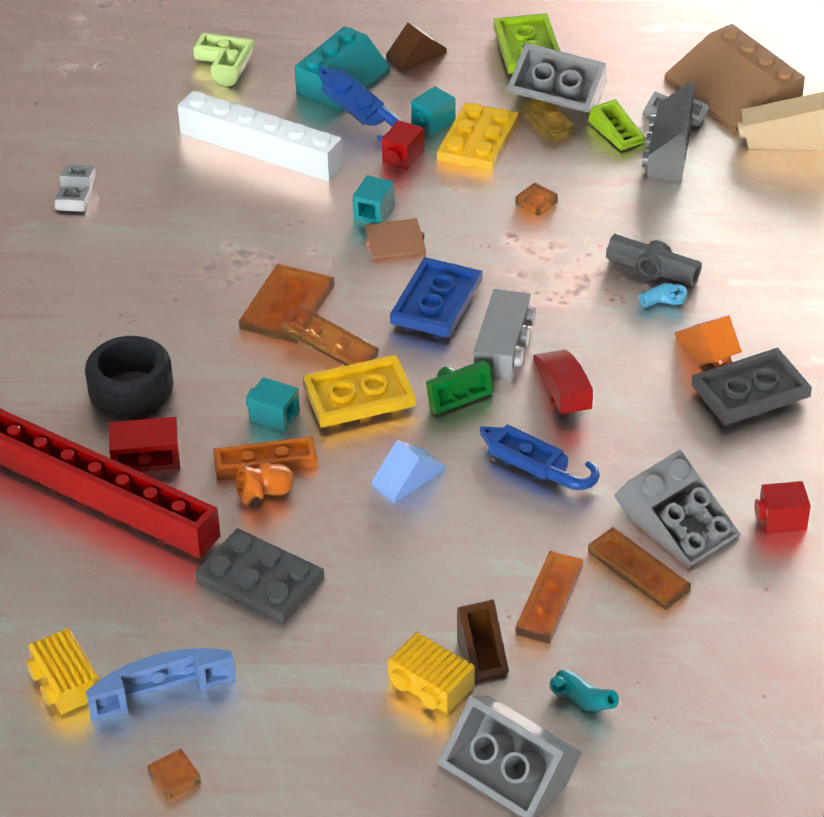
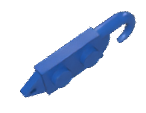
M324 67L318 68V74L323 85L322 92L362 125L375 126L385 121L390 126H393L398 120L402 121L384 106V102L343 69L336 71ZM378 135L377 140L381 142L383 136Z
M509 424L504 428L480 427V435L488 445V453L545 480L548 478L573 490H586L593 487L600 478L598 467L590 461L585 463V466L591 471L590 476L578 478L567 473L568 457L564 454L563 450Z

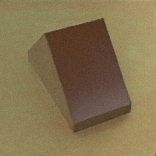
M407 22L387 52L386 59L403 72L447 53V48L429 34Z
M494 599L457 607V642L464 659L475 667V680L508 673L509 668Z

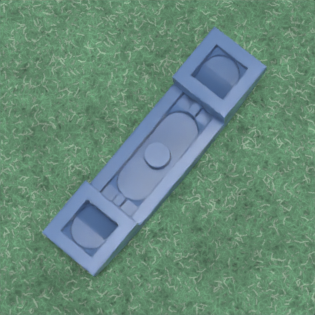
M192 648L164 652L129 663L103 677L86 691L91 721L127 712V699L197 680L200 691L236 681L233 654L231 651L222 649Z

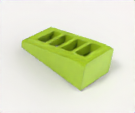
M616 99L591 108L588 121L621 151L646 142V137Z

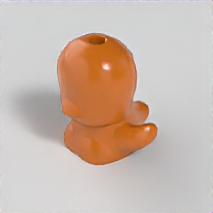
M266 462L259 465L258 468H253L248 464L239 465L236 490L244 505L249 506L255 497L263 499L264 494L272 496L286 495L293 488L294 474L289 467L283 464Z

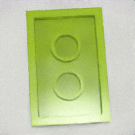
M547 13L494 18L493 28L508 74H513L525 43L560 51Z

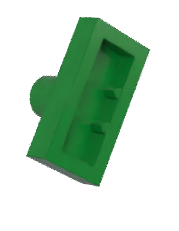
M484 360L457 370L449 366L443 367L438 371L436 378L426 381L429 407L435 415L494 393L490 365Z

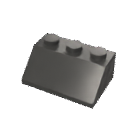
M687 83L658 103L656 115L650 116L649 132H647L646 147L642 159V167H647V179L682 183L691 133L695 83Z

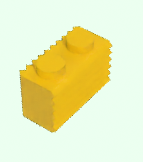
M65 628L63 631H58L49 637L45 636L42 640L38 639L35 643L31 642L28 645L31 659L26 660V665L34 681L41 680L42 685H40L47 705L54 704L60 715L88 704L86 691L99 681V677L70 629Z
M419 631L415 632L388 659V676L391 683L400 691L408 690L417 695L422 703L430 709L438 708L446 714H450L451 710L455 709L456 705H459L460 701L464 700L465 696L470 691H473L475 687L474 665L468 663L466 659L463 660L460 656H456L454 652L451 653L449 649H444L442 645L439 646L437 642H433L430 638L427 639L425 635L421 636Z

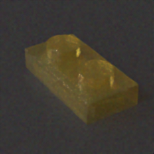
M537 99L520 104V114L549 143L575 134V125L554 104Z

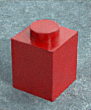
M398 120L381 138L382 162L408 170L424 152V128Z
M803 481L761 485L760 499H755L754 508L756 519L762 520L766 534L807 530L811 505Z

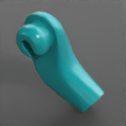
M566 669L559 670L549 683L550 689L557 696L566 694L579 708L588 712L613 709L619 703V696L615 690L595 687L579 675Z

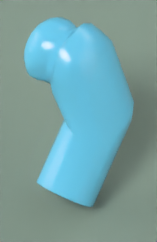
M663 283L639 294L638 298L641 306L644 308L656 303L676 306L685 301L687 289L680 284Z

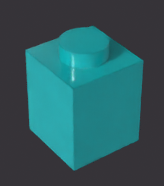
M436 86L411 100V124L423 127L424 132L431 136L452 124L456 119V98Z
M367 175L353 194L354 220L370 224L382 223L395 206L394 181Z
M263 377L255 388L250 389L246 397L249 421L285 433L300 413L298 388Z

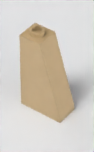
M824 92L741 109L742 121L738 122L740 138H746L749 149L824 151Z

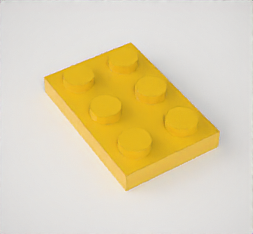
M465 102L437 150V161L493 172L519 123V112Z
M397 355L302 375L304 389L321 428L416 406V396Z

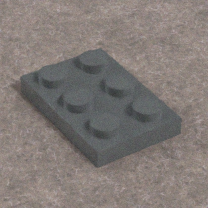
M778 347L692 375L691 384L724 426L809 398L812 392V386Z
M239 528L195 572L197 582L283 624L324 579L323 568Z

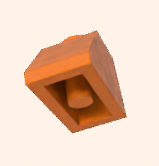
M730 315L675 332L676 339L699 365L712 363L713 367L716 368L731 363V356L742 352Z

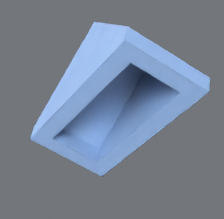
M396 440L373 478L372 486L396 503L444 472L445 465L423 448Z

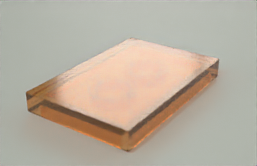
M277 264L239 319V329L298 343L335 286L334 277Z

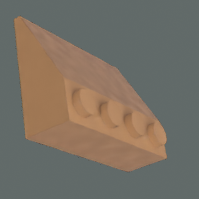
M733 23L709 33L669 69L664 76V79L677 89L682 88L687 83H695L694 99L710 105L707 112L734 133L739 132L738 122L742 121L741 109L803 96L805 82L804 75Z

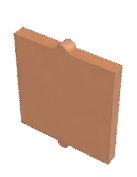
M417 218L365 225L367 234L366 246L370 247L373 260L426 254L423 241L425 238L424 232H421Z

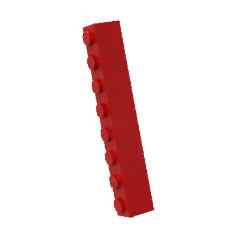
M0 408V465L198 558H201L221 537L218 507Z

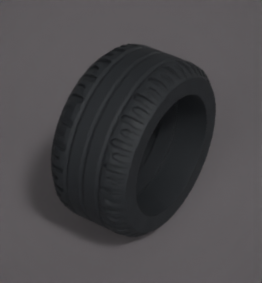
M142 336L113 338L93 350L86 361L85 376L89 397L96 407L107 414L119 417L141 416L159 408L171 395L173 373L170 356L160 343ZM129 371L148 373L146 376L132 381H116L111 379L118 374Z

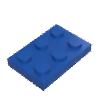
M424 257L391 311L390 324L450 338L482 282V270Z

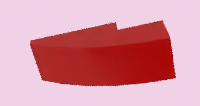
M563 349L533 355V360L551 402L555 401L560 414L592 409L593 388L582 366L569 351Z

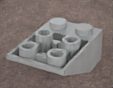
M681 449L628 480L614 495L633 524L687 569L741 535Z

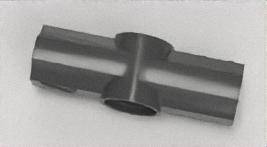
M614 233L606 249L607 259L635 268L640 277L650 281L656 280L660 276L694 288L702 270V263L700 261L673 253L666 243L658 240L645 244Z

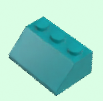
M344 26L294 66L296 94L342 112L344 109L322 92L323 85L318 74L319 67L336 71L343 69L366 89H370L390 72V66L367 34Z

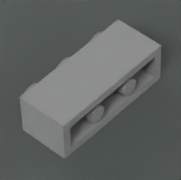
M493 289L474 348V363L481 360L486 361L490 365L491 378L512 381L515 368H521L524 350L521 348L528 346L530 328L528 326L534 325L536 307H531V294Z

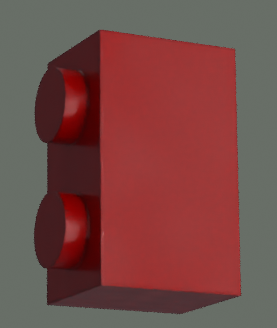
M165 417L109 422L110 459L139 472L181 469L177 418Z

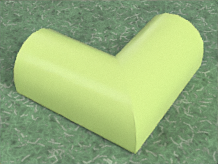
M202 33L193 47L194 58L196 60L213 62L210 67L212 78L219 85L230 87L240 77L254 51L255 42L252 39Z

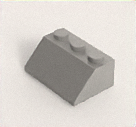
M525 43L508 84L507 92L589 113L593 106L599 104L607 84V63Z
M470 695L437 764L519 816L538 817L566 787L582 752L494 698Z

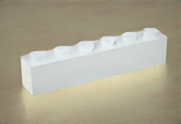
M192 91L178 105L181 134L327 182L343 167L341 137L197 91Z

